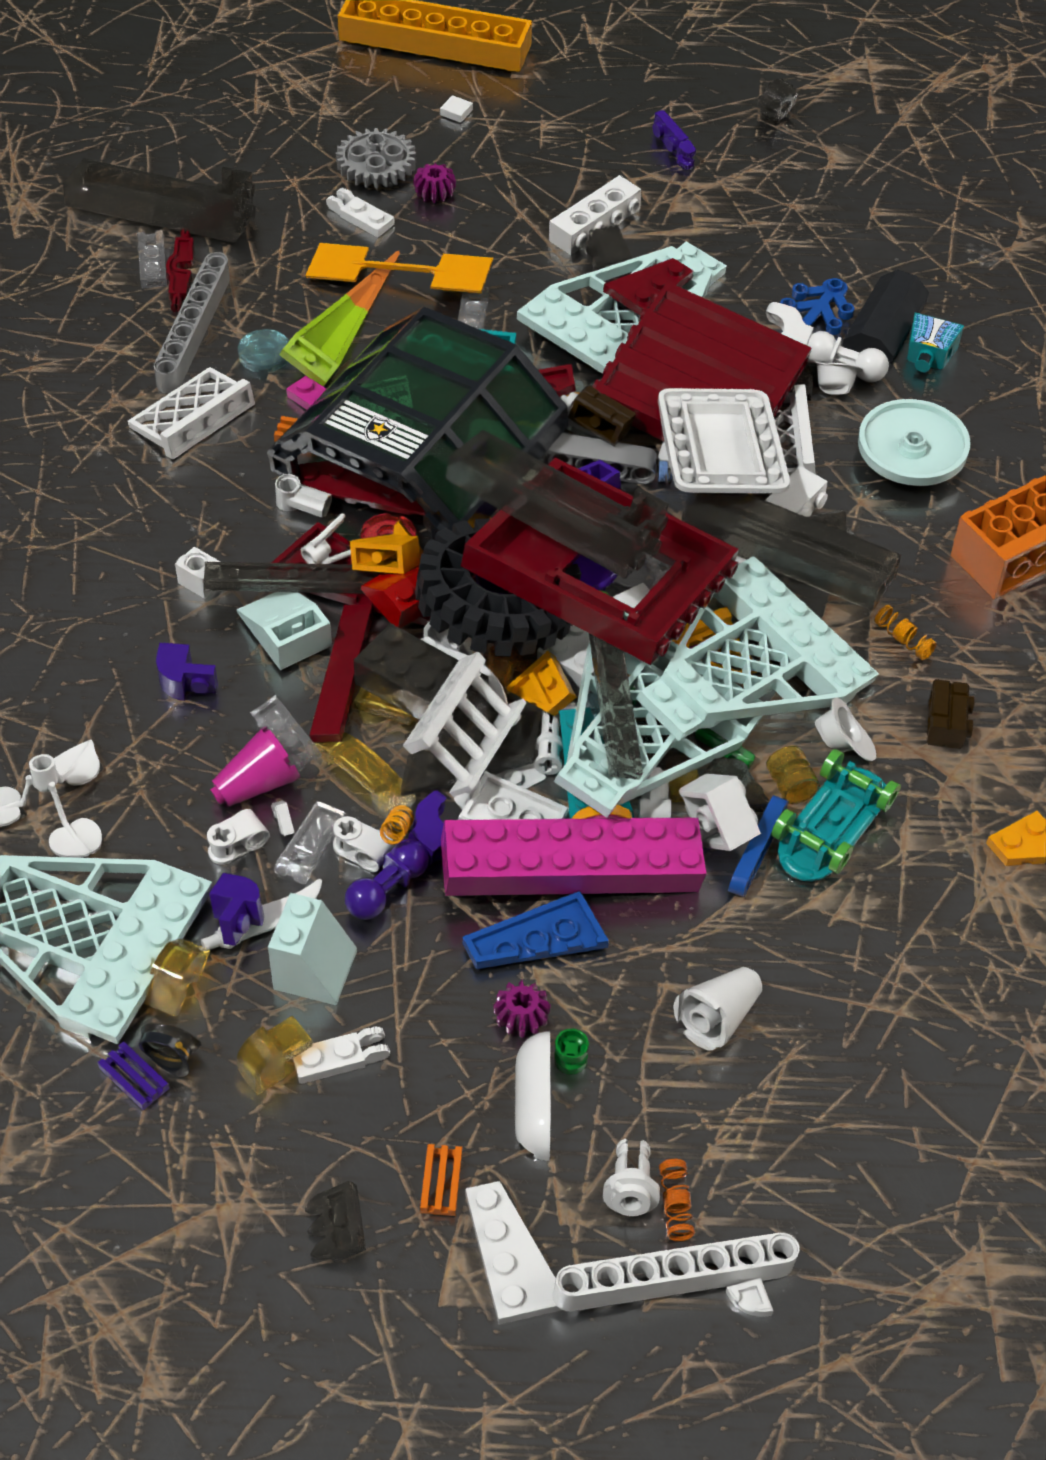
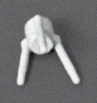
M340 514L321 534L301 548L302 557L311 567L314 568L320 564L323 568H326L333 562L351 556V550L329 557L331 547L326 541L344 522L345 514Z

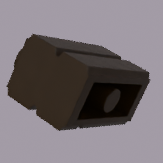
M589 385L576 397L568 419L615 446L629 432L636 413L607 395L601 394L600 391Z
M939 679L933 681L929 695L926 742L928 745L941 747L946 745L949 748L961 749L964 746L965 739L971 738L973 720L968 719V714L973 713L974 696H969L968 683H950V681Z

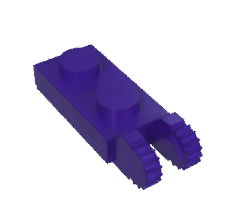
M664 110L655 112L654 124L652 126L654 135L666 145L669 152H672L677 157V164L682 169L691 170L695 163V160L692 159L696 154L695 146Z

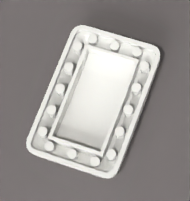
M669 388L659 392L658 405L667 456L675 486L679 490L690 493H783L789 489L790 477L767 394L754 389Z

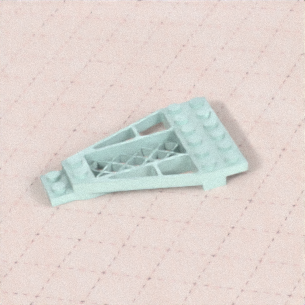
M686 241L677 249L670 246L552 284L517 311V320L603 374L606 364L609 361H614L619 345L626 343L631 327L633 325L637 326L640 315L632 310H618V307L626 306L603 292V287L606 283L604 281L630 272L634 273L674 258L694 270L693 278L681 288L704 298L709 287L726 273L727 265ZM590 286L603 296L592 305L584 306L566 295V293ZM608 320H615V323H611ZM620 320H633L634 323H620Z
M752 556L738 565L732 578L727 577L725 579V583L718 594L715 592L712 594V597L714 596L724 607L727 606L730 613L739 621L733 625H727L708 605L705 609L700 608L694 622L689 626L661 678L640 690L636 699L680 741L698 729L714 727L723 720L827 707L832 709V700L836 697L842 699L847 704L852 701L857 692L873 683L879 673L789 590L783 582L772 574L763 563ZM699 620H702L716 635L689 649L686 643ZM748 639L759 642V646L749 644ZM729 650L740 652L741 657L730 655ZM749 655L760 657L761 661L752 660L749 658ZM769 659L780 662V666L769 664ZM711 661L721 663L723 668L711 666ZM731 666L742 668V673L732 671ZM751 671L762 673V677L751 675ZM797 676L816 695L802 697L786 681ZM712 677L723 679L724 684L712 682ZM732 682L743 684L744 689L732 686ZM772 690H775L783 698L782 700L752 703Z
M625 612V614H624V619H625V620H627L628 615H629V614L626 613V612ZM595 636L592 637L587 647L567 762L557 774L554 782L606 818H608L617 805L630 801L740 749L763 717L755 716L723 720L714 727H710L711 730L725 738L728 742L706 752L686 738L678 741L663 725H657L655 717L642 704L640 708H632L629 700H637L636 697L640 690L645 688L644 685H651L663 675L679 646L671 641L666 654L663 657L658 656L651 665ZM595 652L630 675L618 690L612 689L591 675ZM712 677V682L724 684L723 679ZM732 682V686L742 688L736 683ZM635 685L636 690H630ZM590 690L605 700L607 704L581 735L587 696ZM757 699V700H755V701L752 702V703L763 702V701H761L760 699ZM619 703H621L622 708L616 707ZM615 718H626L628 725L617 726ZM635 718H646L648 725H637ZM606 720L608 726H601ZM641 735H651L654 743H643ZM661 735H669L663 743ZM600 736H611L613 744H602ZM621 736H631L633 743L623 744ZM670 748H676L691 758L647 779ZM647 753H655L649 761ZM626 754H637L640 762H629Z
M0 855V899L3 895L6 899L5 903L0 904V915L10 912L12 918L11 921L0 924V944L34 957L28 969L23 972L0 949V964L59 1022L60 1028L88 1039L95 1035L118 1044L209 897V893L213 889L212 881L156 860ZM38 870L91 873L82 885H75ZM104 872L146 874L130 900L125 903L92 891ZM30 886L41 890V892L32 894ZM27 888L28 896L10 901L9 892ZM59 898L67 900L69 903L61 905ZM55 899L56 907L38 912L37 903ZM32 905L34 914L15 919L14 910ZM83 909L85 918L66 923L65 914ZM87 909L95 911L98 914L89 916ZM58 916L61 917L63 925L44 930L42 921ZM111 920L113 926L110 930L95 934L93 925ZM38 923L40 932L26 936L19 931L20 928ZM89 927L91 936L72 941L71 932ZM66 934L69 942L54 947L49 945L47 940ZM95 945L96 953L93 956L87 958L77 956L76 951ZM45 962L80 976L62 1005H56L33 982Z

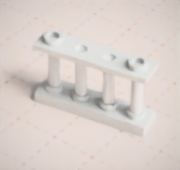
M479 652L459 659L403 744V747L410 754L421 750H429L457 778L449 792L453 797L463 793H472L478 788L481 783L480 777L511 727L521 719L522 715L520 713L527 703L524 699H520L506 704L480 677V669L486 659ZM470 685L499 713L493 724L466 698V691ZM457 706L485 734L479 746L453 720L452 713ZM442 728L471 756L465 768L438 742V734Z

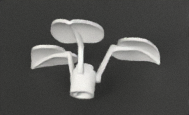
M92 740L81 743L55 758L47 754L33 757L29 762L31 775L25 777L26 785L22 798L16 789L6 786L0 787V827L10 825L20 818L19 807L26 805L31 786L33 785L40 792L51 791L61 823L64 826L53 831L49 837V846L54 854L59 857L81 858L94 854L100 849L102 834L99 826L87 818H80L69 824L56 790L57 783L61 784L66 781L70 785L77 786L88 783L97 777L100 771V762Z

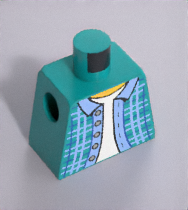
M915 312L907 360L915 363V368L920 372H927L931 367L939 370L944 369L959 348L964 325Z

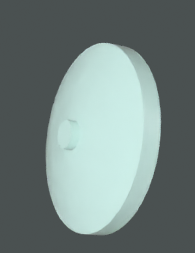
M899 399L883 403L865 416L859 430L858 447L864 461L881 476L901 484L927 486L949 480L962 470L970 450V436L962 421L946 408L923 400Z

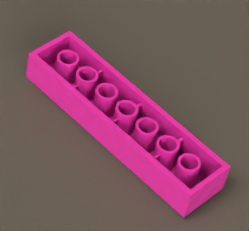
M698 818L445 820L441 835L445 896L573 894L578 891L581 894L699 892L706 876Z

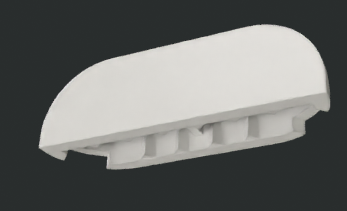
M550 1031L535 1034L527 1039L519 1049L516 1057L515 1135L518 1143H521L525 1149L533 1153L535 1158L550 1161Z

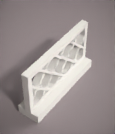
M209 367L128 420L129 428L163 447L166 456L173 460L255 405L251 384L245 379L236 382ZM210 378L216 380L215 383L202 384ZM215 391L214 394L201 395V392ZM188 393H196L195 396L183 397ZM184 405H194V408L180 409ZM175 406V410L161 411L166 407ZM173 418V422L160 423V419ZM154 420L153 424L142 425L145 421Z
M805 384L794 385L795 392L789 393L784 403H790V406L784 411L779 410L776 414L777 418L774 420L780 443L782 444L785 440H788L795 444L788 451L782 448L785 462L789 459L796 463L798 467L801 466L816 474ZM783 421L792 424L786 431L777 427ZM796 467V468H787L789 476H790L798 467Z

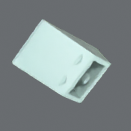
M289 586L237 609L239 616L280 670L332 646L329 620L314 602Z

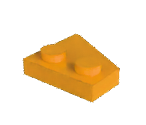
M546 651L506 687L507 691L553 716H556L559 710H563L577 697L556 656L549 651Z
M1035 811L990 835L986 844L1005 866H1016L1023 863L1045 864L1046 819L1038 811Z

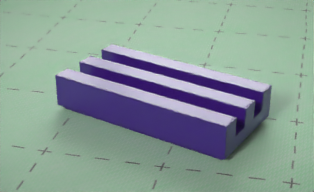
M124 1041L119 1044V1049L116 1052L112 1050L108 1053L109 1057L106 1060L102 1058L97 1062L99 1069L142 1110H145L169 1090L168 1083ZM124 1056L157 1087L156 1090L123 1059ZM117 1064L148 1096L144 1098L112 1066Z

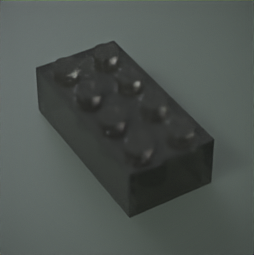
M390 623L353 660L355 684L420 720L459 660ZM481 673L480 677L489 685V677ZM472 685L469 686L466 691V698L480 710L487 701ZM458 706L454 709L452 713L453 720L462 729L470 719ZM442 728L440 732L444 733L445 735L453 739V737L444 728Z

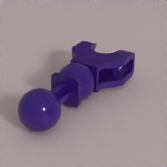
M433 791L417 805L413 829L409 832L408 839H403L400 843L395 844L390 853L385 855L383 870L373 879L361 878L349 885L345 893V905L354 917L368 920L378 916L385 907L386 893L396 883L406 888L409 885L410 879L421 876L428 865L431 866L437 860H442L441 835L444 823L439 817L444 812L447 797L440 791Z

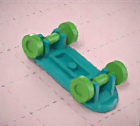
M833 749L824 761L820 771V776L827 779L797 818L796 813L785 809L772 829L771 836L780 841L778 857L785 872L795 879L808 882L822 880L833 872L839 874L849 861L854 849L853 846L880 811L886 812L890 809L899 794L901 785L893 780L889 781L886 785L882 778L875 773L855 767V763L849 761L846 767H842L844 753Z

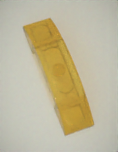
M344 732L341 742H311L309 744V748L329 765L335 762L372 793V801L388 815L394 807L399 805L409 807L416 801V797L398 774L373 750L350 734Z

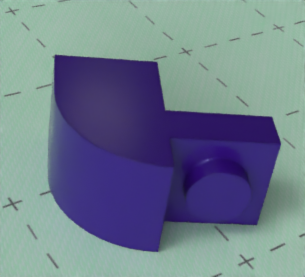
M159 643L156 656L160 686L168 696L185 701L186 691L196 693L217 692L216 665L192 664L190 646L188 644Z
M223 873L210 891L209 896L214 918L219 920L224 944L236 946L243 934L248 932L250 925H263L264 912L259 888L254 881L247 877Z

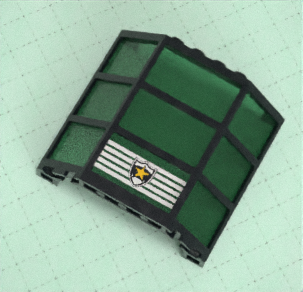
M422 307L385 328L275 442L267 453L271 471L279 475L292 474L298 477L300 470L297 456L302 453L311 452L404 494L411 503L416 501L426 512L423 517L430 524L432 539L435 540L436 533L445 527L452 531L453 524L466 520L474 529L475 519L490 518L568 427V407L518 345L443 315L440 312Z

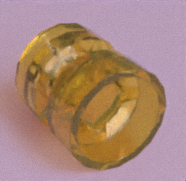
M799 746L783 747L774 752L766 762V767L773 781L777 783V789L782 798L789 801L788 804L802 803L813 797L820 788V783L813 769L809 767L810 764Z

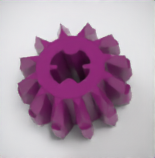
M435 162L434 165L425 164L424 168H418L413 184L417 197L423 198L424 202L429 200L433 201V203L436 201L445 202V198H452V194L455 192L456 179L451 168H446L445 164L439 166Z
M521 979L518 986L515 987L508 982L506 991L499 990L493 1012L497 1016L498 1026H506L508 1036L514 1031H519L520 1037L523 1038L526 1031L535 1035L538 1032V1026L545 1027L548 1022L551 1005L547 1001L546 991H538L536 982L528 987L525 986L524 981Z

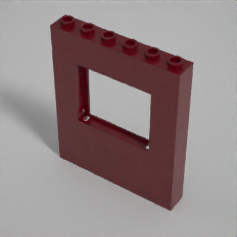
M555 457L465 543L461 567L651 665L658 656L663 657L666 654L673 639L677 641L680 638L687 623L691 625L694 622L699 609L707 607L712 594L720 592L725 579L733 577L739 565V562L735 561L739 549ZM603 532L671 566L635 608L564 573ZM558 578H560L559 585L555 583ZM625 612L629 614L627 620L624 619Z

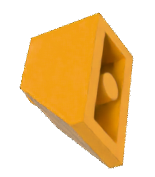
M391 534L350 541L352 570L405 574L420 565L418 536Z

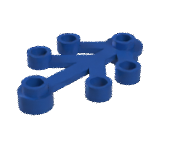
M838 278L828 279L823 282L822 286L807 287L803 283H797L792 288V297L794 299L784 298L780 302L781 304L796 308L799 312L809 311L802 319L809 326H812L817 318L822 315L826 324V332L831 335L841 333L843 324L841 319L849 320L853 318L855 309L851 303H847L844 297L848 290L847 284ZM821 296L819 299L795 302V300H804L807 297ZM830 302H835L837 305L839 318L834 316L829 305Z

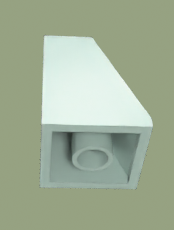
M294 893L289 894L268 945L273 989L337 1005L357 953V947L322 900Z

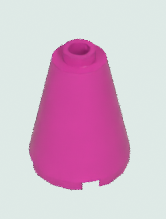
M265 726L256 733L212 780L215 787L210 789L220 805L226 802L230 807L292 783L300 778V774L295 765L290 766L288 764L290 763L289 755L275 735Z

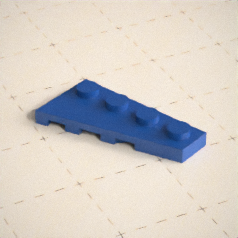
M578 891L463 936L462 944L475 968L481 969L608 948L609 940L583 895Z

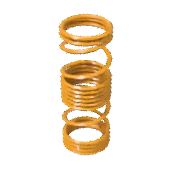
M890 605L882 607L875 616V623L880 627L887 626V633L892 634L893 638L902 645L906 644L908 650L916 648L915 655L920 660L927 659L934 652L937 646L936 641L932 638L926 640L927 635H924L917 646L909 648L908 642L916 635L918 627L908 619H903L896 625L893 633L889 632V625L898 617L899 612L894 613L890 618L893 607ZM888 610L887 614L881 619L883 614ZM890 618V620H889V622H888L887 624H885V625H880V624L885 623V622Z
M399 805L391 810L380 828V836L385 843L395 845L404 839L414 821L413 811L409 807Z

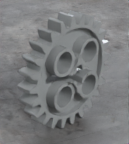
M366 128L363 134L355 131V137L347 135L348 141L341 140V146H337V169L341 170L342 176L347 175V181L355 179V185L364 182L366 188L370 184H374L375 188H378L379 184L388 187V182L397 185V179L405 181V175L411 176L412 170L415 169V145H411L410 139L405 140L404 134L397 137V131H393L391 134L388 133L387 128L383 132H379L378 128H375L374 132H370Z

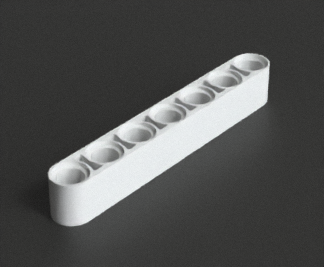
M773 1233L563 1267L556 1276L553 1300L564 1311H578L728 1287L761 1278L762 1281L788 1276L794 1267L800 1251L799 1244L790 1234ZM774 1252L785 1254L787 1259L778 1258ZM739 1258H749L753 1264H745ZM704 1263H713L719 1269L711 1270L704 1265ZM669 1269H680L684 1275H674ZM634 1274H644L649 1280L640 1281L634 1277ZM608 1279L614 1286L605 1287L598 1280ZM567 1284L573 1285L579 1291L568 1292L562 1286Z

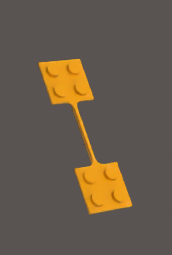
M319 243L305 276L306 278L356 282L360 271L364 268L424 272L434 275L430 286L431 289L482 293L493 258L443 253L439 265L433 267L365 261L369 247Z

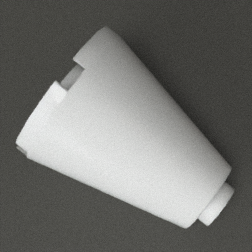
M740 967L682 991L675 998L673 1008L677 1023L682 1020L687 1028L683 1032L686 1037L698 1047L706 1050H714L716 1047L721 1048L724 1046L761 994L762 983L760 976L747 967Z

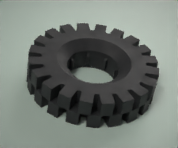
M490 518L475 519L474 529L466 520L453 524L452 531L445 527L436 533L435 540L429 539L424 546L423 554H421L415 595L416 600H420L418 608L423 617L431 616L429 624L438 633L449 629L448 640L461 645L470 637L472 638L470 650L484 654L488 643L494 644L495 656H511L512 647L515 645L519 654L523 656L534 654L536 645L544 651L555 645L556 638L562 640L569 633L570 626H573L569 622L515 594H498L482 588L472 579L474 573L461 567L465 543ZM572 564L564 572L580 580L582 574L578 564ZM560 578L555 581L557 585L560 583Z

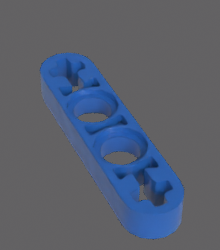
M775 795L770 799L758 823L761 834L749 841L730 881L729 892L745 897L774 839L771 836L772 829L781 813L787 809L788 800Z

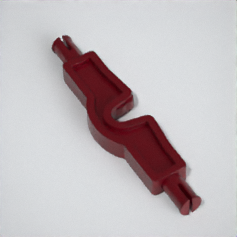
M185 227L181 228L180 237L175 238L174 252L166 262V273L169 280L168 294L169 300L172 301L171 310L173 312H176V306L177 312L180 311L182 301L185 300L192 281V272L186 269L194 266L193 238H190L192 230L187 227L186 232Z

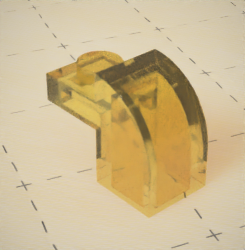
M176 939L167 943L159 953L150 974L154 975L145 1004L173 1016L179 1015L189 984L198 982L201 979L210 950L183 939Z
M293 1015L268 1031L262 1026L240 1048L237 1055L238 1071L256 1095H259L286 1077L284 1064L312 1047V1039Z

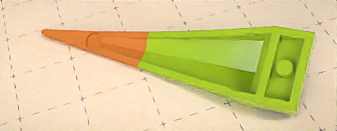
M396 251L384 262L395 263L400 252ZM376 268L337 302L296 332L279 355L308 378L324 387L340 366L390 269Z

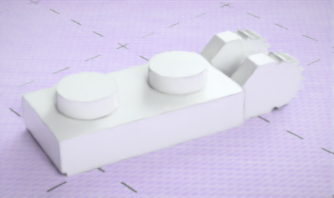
M340 188L337 191L338 198L332 195L326 199V205H328L329 209L340 215L344 220L377 238L395 225V218L358 197H354L348 189Z
M377 1026L366 1028L358 1034L355 1032L291 1049L299 1084L365 1068L367 1064L385 1060L391 1054L386 1044L368 1047L363 1052L361 1049L363 1046L383 1040L385 1038L383 1028Z

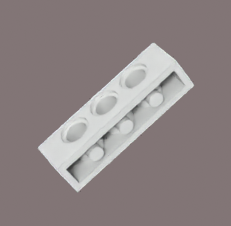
M619 175L550 220L549 241L569 255H572L597 237L602 236L612 227L620 224L621 221L630 215L635 214L641 206V189Z

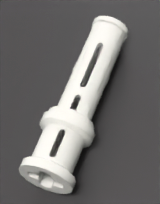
M542 710L541 735L536 740L538 757L535 759L534 765L538 772L553 775L562 769L560 751L563 749V744L559 736L560 714L552 715V723H549L551 714ZM547 760H550L549 766H547Z

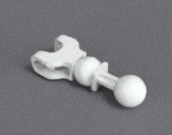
M772 302L768 305L766 310L767 318L771 323L782 329L783 332L781 334L812 348L808 360L860 366L863 368V372H858L857 376L861 380L870 383L881 380L887 374L889 361L881 350L867 348L859 353L841 346V337H838L836 341L834 336L828 332L818 331L813 333L814 327L803 322L802 316L796 308L777 302Z

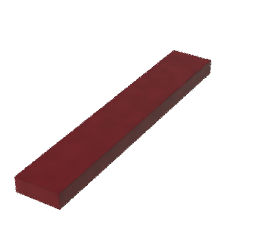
M372 604L344 605L309 734L312 742L342 741L374 615Z

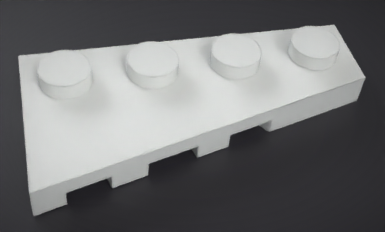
M500 1181L466 1188L465 1196L498 1324L501 1325L561 1311L562 1309L553 1300L556 1278Z

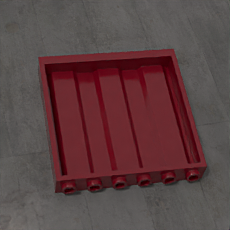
M667 281L662 290H656L651 306L643 309L639 324L631 327L626 343L619 345L614 361H609L606 364L602 379H596L592 387L600 391L601 394L607 395L635 412L636 416L631 426L664 441L658 405L660 391L669 388L760 390L767 394L773 417L775 418L807 366L812 348Z

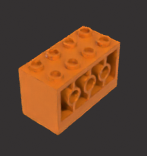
M1046 475L1034 478L1028 484L1018 489H1012L995 500H989L983 506L973 511H967L960 517L950 556L993 599L1046 573Z

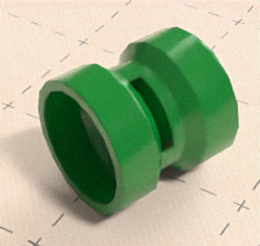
M572 1028L565 1029L557 1035L554 1062L557 1069L562 1073L573 1075L585 1069L589 1050V1041L585 1033Z

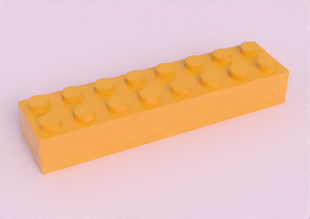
M346 0L338 14L339 40L349 43L364 44L371 47H381L394 51L520 72L532 45V20L418 0Z

